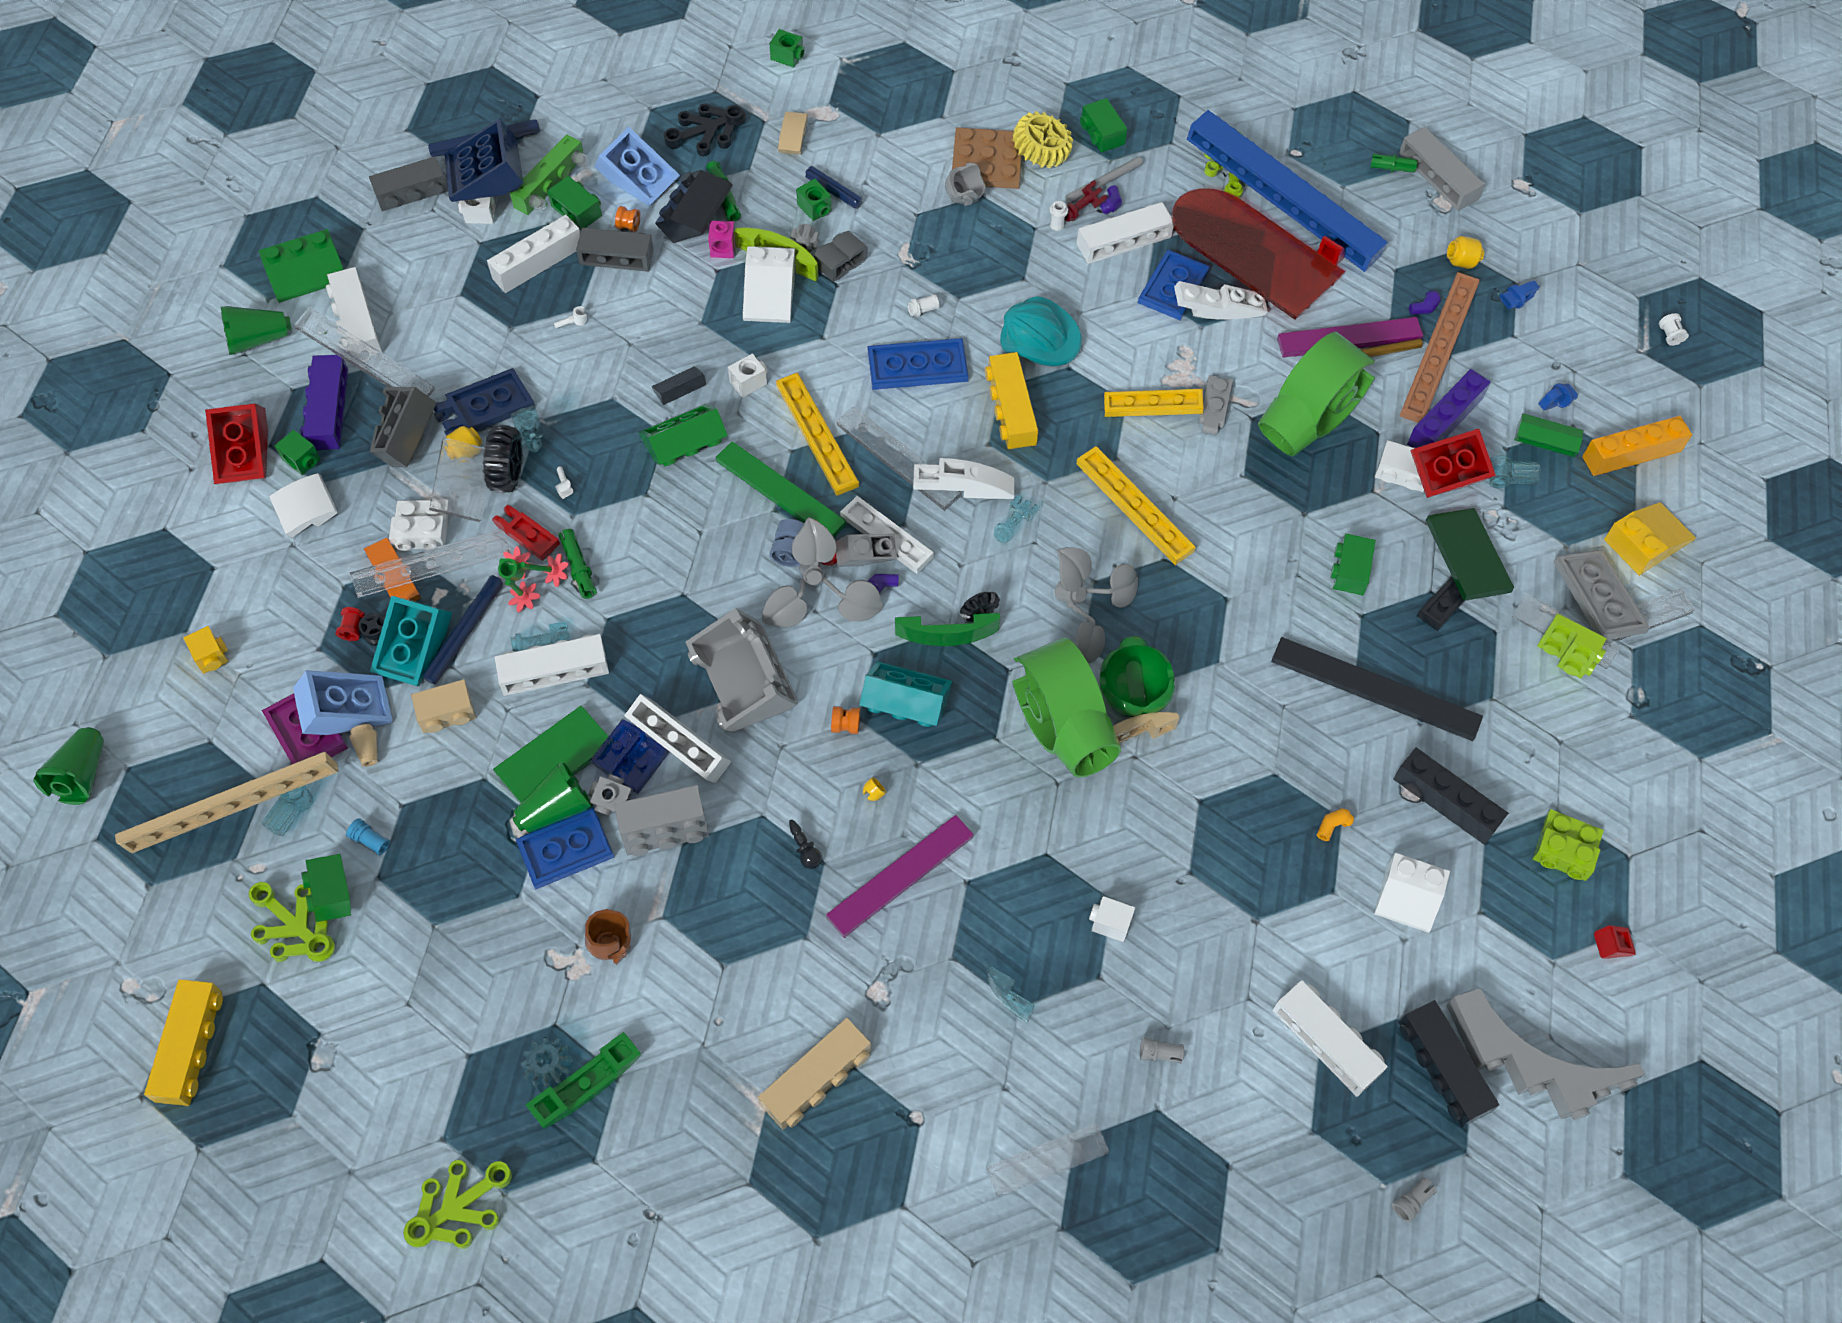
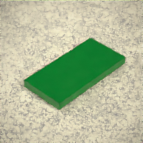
M580 705L493 768V771L519 803H521L557 764L565 763L573 774L576 775L615 745L611 738Z

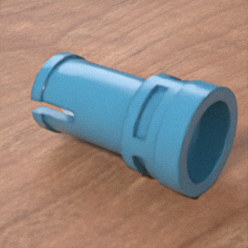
M361 818L354 820L346 831V837L356 841L358 844H364L376 852L377 855L385 853L390 845V840L372 830V827Z

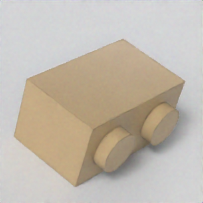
M464 679L411 694L416 719L423 734L427 732L435 733L445 727L463 725L470 720L476 719L470 691Z

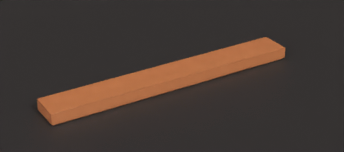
M1457 272L1399 415L1400 417L1419 423L1427 415L1479 284V279Z

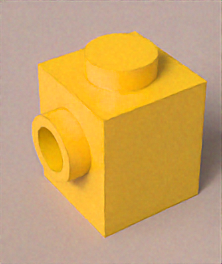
M209 626L183 637L194 662L203 674L214 671L221 665L228 663L224 652L228 651L226 644L221 636L216 638Z

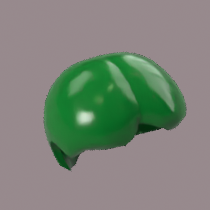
M1138 636L1126 637L1121 641L1119 647L1111 651L1102 662L1099 681L1101 693L1105 701L1117 713L1127 717L1156 713L1163 710L1172 700L1175 693V677L1171 663L1165 654L1159 649L1150 647L1143 638Z

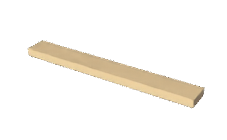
M326 752L320 753L115 834L116 843L130 853L140 851L339 772L338 764Z

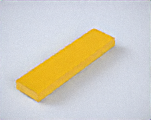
M1178 389L1104 392L1105 417L1203 414V390Z

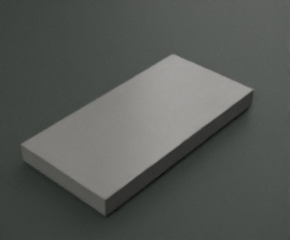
M1603 550L1556 557L1554 560L1555 566L1595 633L1609 640L1646 634L1648 632L1649 625Z

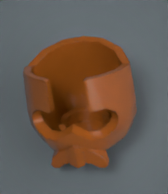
M609 909L596 911L589 916L585 923V946L595 958L613 960L614 964H618L622 958L627 956L631 948V931L627 917L621 912Z

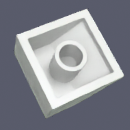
M1394 853L1386 867L1374 914L1429 933L1443 900L1450 871Z

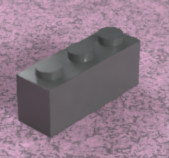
M436 156L369 176L382 212L448 192Z
M582 228L576 251L580 265L649 272L654 248L650 234Z

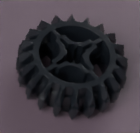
M510 425L493 426L488 432L486 444L484 445V461L482 463L484 464V480L490 491L510 493L518 486L523 464L522 438L516 427H511Z

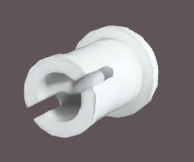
M1056 201L1050 206V228L1055 231H1060L1064 228L1065 216L1068 213V208L1062 201Z
M935 294L918 300L913 298L907 304L910 315L920 317L921 313L939 309V301Z

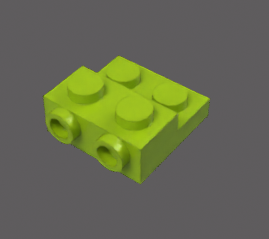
M1557 613L1537 647L1550 655L1561 658L1557 667L1563 669L1567 674L1581 679L1584 674L1590 676L1596 665L1600 663L1606 652L1602 647L1607 638Z
M1550 809L1546 814L1532 860L1540 862L1546 868L1565 872L1573 879L1587 881L1594 873L1601 850L1599 845L1604 830Z

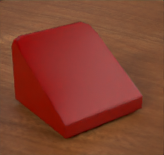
M1324 236L1316 255L1336 266L1344 259V248Z
M1609 925L1594 932L1601 958L1608 959L1636 955L1629 928Z

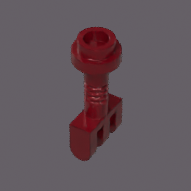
M1095 180L1081 190L1085 195L1075 204H1066L1068 213L1065 216V220L1067 222L1078 219L1079 211L1090 203L1094 208H1097L1108 198L1106 194L1100 197V199L1097 197L1103 191L1100 187L1093 192L1092 188L1097 184Z

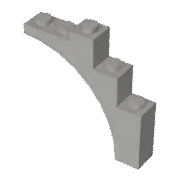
M1481 988L1454 996L1446 1005L1477 1069L1486 1067L1488 1071H1492L1505 1065L1518 1095L1529 1092L1530 1096L1547 1090L1560 1119L1571 1116L1573 1121L1590 1115L1589 1109L1597 1104L1596 1100L1611 1095L1610 1090L1618 1087L1621 1092L1636 1087L1638 1085L1636 1081L1645 1075L1640 1063L1619 1068H1592L1571 1064L1545 1054L1525 1042L1503 1022L1492 1009Z

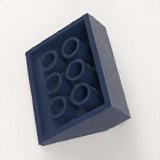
M501 118L445 153L448 194L451 202L505 195L510 191H516L524 183L517 138Z

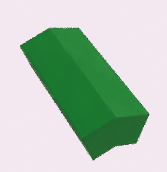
M1522 413L1514 440L1575 457L1579 453L1583 439V430Z

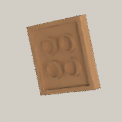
M956 127L952 169L964 167L966 163H975L980 167L986 187L1019 189L1021 155H1018L1019 150L1014 148L1015 143L1012 141L1014 131Z

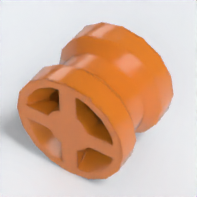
M619 206L615 216L616 229L623 230L626 228L630 232L635 233L640 224V211L638 209L627 210L626 207Z

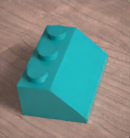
M877 661L865 676L859 706L866 707L868 711L873 713L886 712L892 714V717L900 720H906L907 718L916 720L922 726H937L942 718L953 681Z

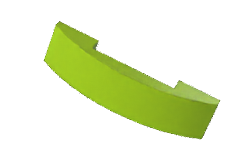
M736 228L734 230L735 245L744 251H747V247L795 249L796 273L813 281L818 280V263L804 247L778 233L763 229Z

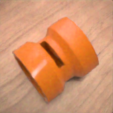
M833 706L831 732L840 733L848 731L850 734H859L860 708L852 707L849 710H844L841 706Z

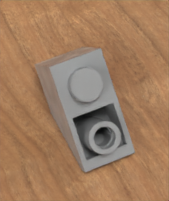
M894 534L846 535L835 541L838 567L865 566L897 559Z

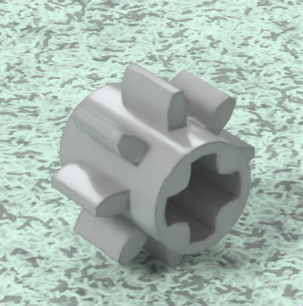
M802 224L799 225L798 230L792 229L790 238L804 247L809 253L811 248L817 249L819 243V233L816 232L813 226Z

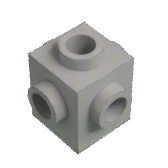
M609 774L607 779L600 776L599 781H593L588 796L592 797L590 803L596 805L595 811L610 816L612 811L615 812L614 804L629 801L634 790L624 786L623 779ZM613 791L612 798L607 800L606 793Z

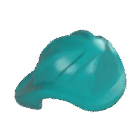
M1037 296L1011 306L1005 313L1000 343L1006 354L1018 352V356L1029 359L1038 365L1062 366L1073 361L1079 354L1082 345V335L1075 320L1063 308L1047 298Z

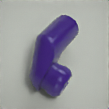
M1116 185L1108 187L1109 198L1106 199V202L1101 203L1100 207L1104 214L1113 213L1122 205L1120 192Z
M874 574L868 582L872 583L880 593L885 587H898L899 574Z

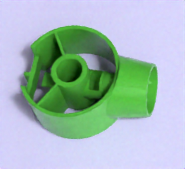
M1338 332L1326 335L1307 351L1290 372L1280 389L1278 397L1274 398L1258 422L1259 429L1279 450L1289 456L1297 455L1317 440V438H1322L1332 432L1356 408L1375 379L1374 376L1363 368L1373 364L1375 360Z
M1063 637L1015 657V662H1020L1024 665L1026 673L1025 676L1012 681L1015 694L1030 729L1043 748L1049 753L1055 754L1071 774L1078 778L1096 774L1113 763L1119 756L1121 747L1110 717L1106 714L1104 700L1096 678L1078 647L1071 640Z

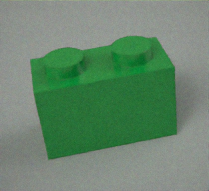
M1107 98L1083 106L1082 116L1080 117L1081 126L1088 132L1092 143L1098 147L1101 153L1125 145L1127 127Z
M567 176L547 190L551 207L562 216L567 215L580 231L602 217L599 198L595 194H590L579 181H574L570 176Z
M1345 533L1342 543L1337 542L1334 557L1338 558L1337 564H1333L1330 578L1334 579L1333 589L1364 595L1369 584L1376 540Z
M341 854L305 860L307 871L301 872L303 888L310 889L311 895H306L308 912H314L316 922L351 916L350 897Z

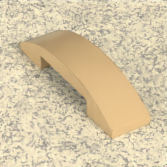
M1172 712L1148 713L1126 719L1114 725L1113 728L1119 743L1146 731L1149 732L1152 739H1155L1176 729L1180 717L1177 713Z

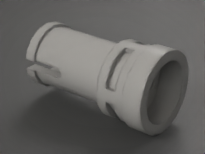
M1142 1037L1140 1060L1147 1061L1151 1059L1156 1061L1158 1059L1182 1063L1184 1057L1183 1044L1158 1042V1039L1152 1040L1149 1037Z
M1422 1177L1407 1194H1403L1392 1203L1394 1212L1403 1221L1410 1223L1420 1212V1208L1437 1193L1436 1187L1428 1188L1432 1182Z

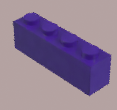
M342 354L312 356L311 366H308L310 381L309 385L305 388L307 405L303 407L305 424L301 426V436L313 444L316 450L340 449L348 367Z
M1470 369L1414 427L1407 445L1412 448H1418L1446 439L1483 400L1491 382Z

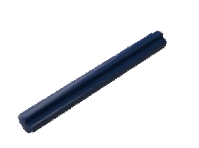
M536 119L507 126L516 138L540 132ZM476 133L429 144L428 149L431 157L445 155L446 152Z
M491 575L423 674L427 682L435 685L502 587L503 582L499 577Z

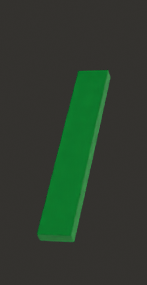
M733 441L716 456L717 463L802 523H805L807 518H812L824 525L833 538L846 526V520Z

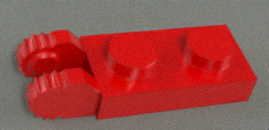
M506 505L503 508L506 515L512 519L510 523L498 515L492 518V521L498 528L541 561L560 545L557 537L526 514L520 513L510 505Z

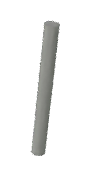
M1136 157L1095 179L1097 184L1092 190L1094 191L1143 164L1142 159ZM1086 185L1065 195L1067 203H1072L1085 196L1081 190Z

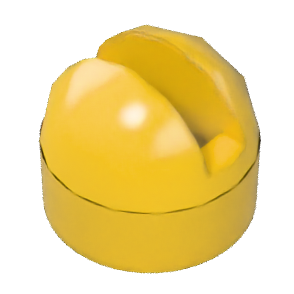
M871 777L863 786V795L869 793L870 795L867 799L870 801H877L887 793L884 786L874 777Z

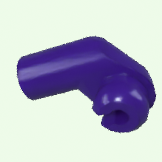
M1429 291L1426 293L1423 302L1410 303V315L1433 313L1440 303V294L1437 291Z

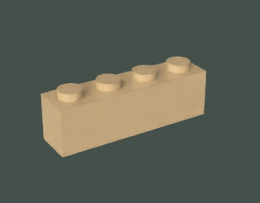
M846 1018L758 1096L760 1106L782 1130L787 1126L794 1127L804 1117L803 1112L811 1105L813 1107L819 1105L825 1099V1092L833 1085L835 1087L841 1085L847 1079V1072L855 1065L857 1067L862 1066L869 1059V1052H871L870 1041Z

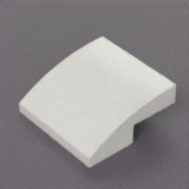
M318 473L292 482L269 496L285 534L291 538L311 524L319 527L338 513L323 478Z

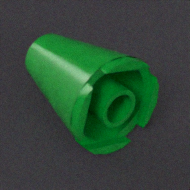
M232 306L220 307L229 355L238 354L288 336L287 331H292L290 317L284 316V312Z
M91 727L78 729L37 770L33 780L36 787L48 797H50L51 793L59 796L60 799L58 801L64 804L81 805L86 803L92 793L104 743L101 733Z
M561 762L514 809L516 816L512 820L521 832L526 830L528 833L585 812L593 807V804L590 803L588 794L585 790H582L573 772L565 763Z

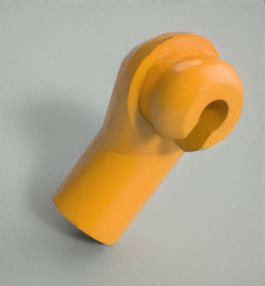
M1344 808L1326 814L1318 830L1317 837L1323 841H1329L1334 828L1338 825L1343 827L1351 826L1354 822V816L1348 809Z

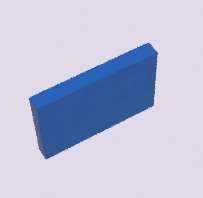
M1167 249L1140 294L1138 304L1181 321L1188 308L1178 306L1174 286L1179 281L1201 286L1209 273L1210 266Z
M594 807L516 838L535 890L615 858Z

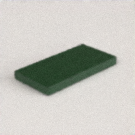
M1475 508L1427 516L1426 523L1464 601L1512 593L1514 585Z

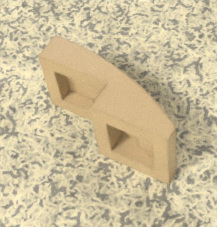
M785 112L778 144L779 153L801 155L808 114Z

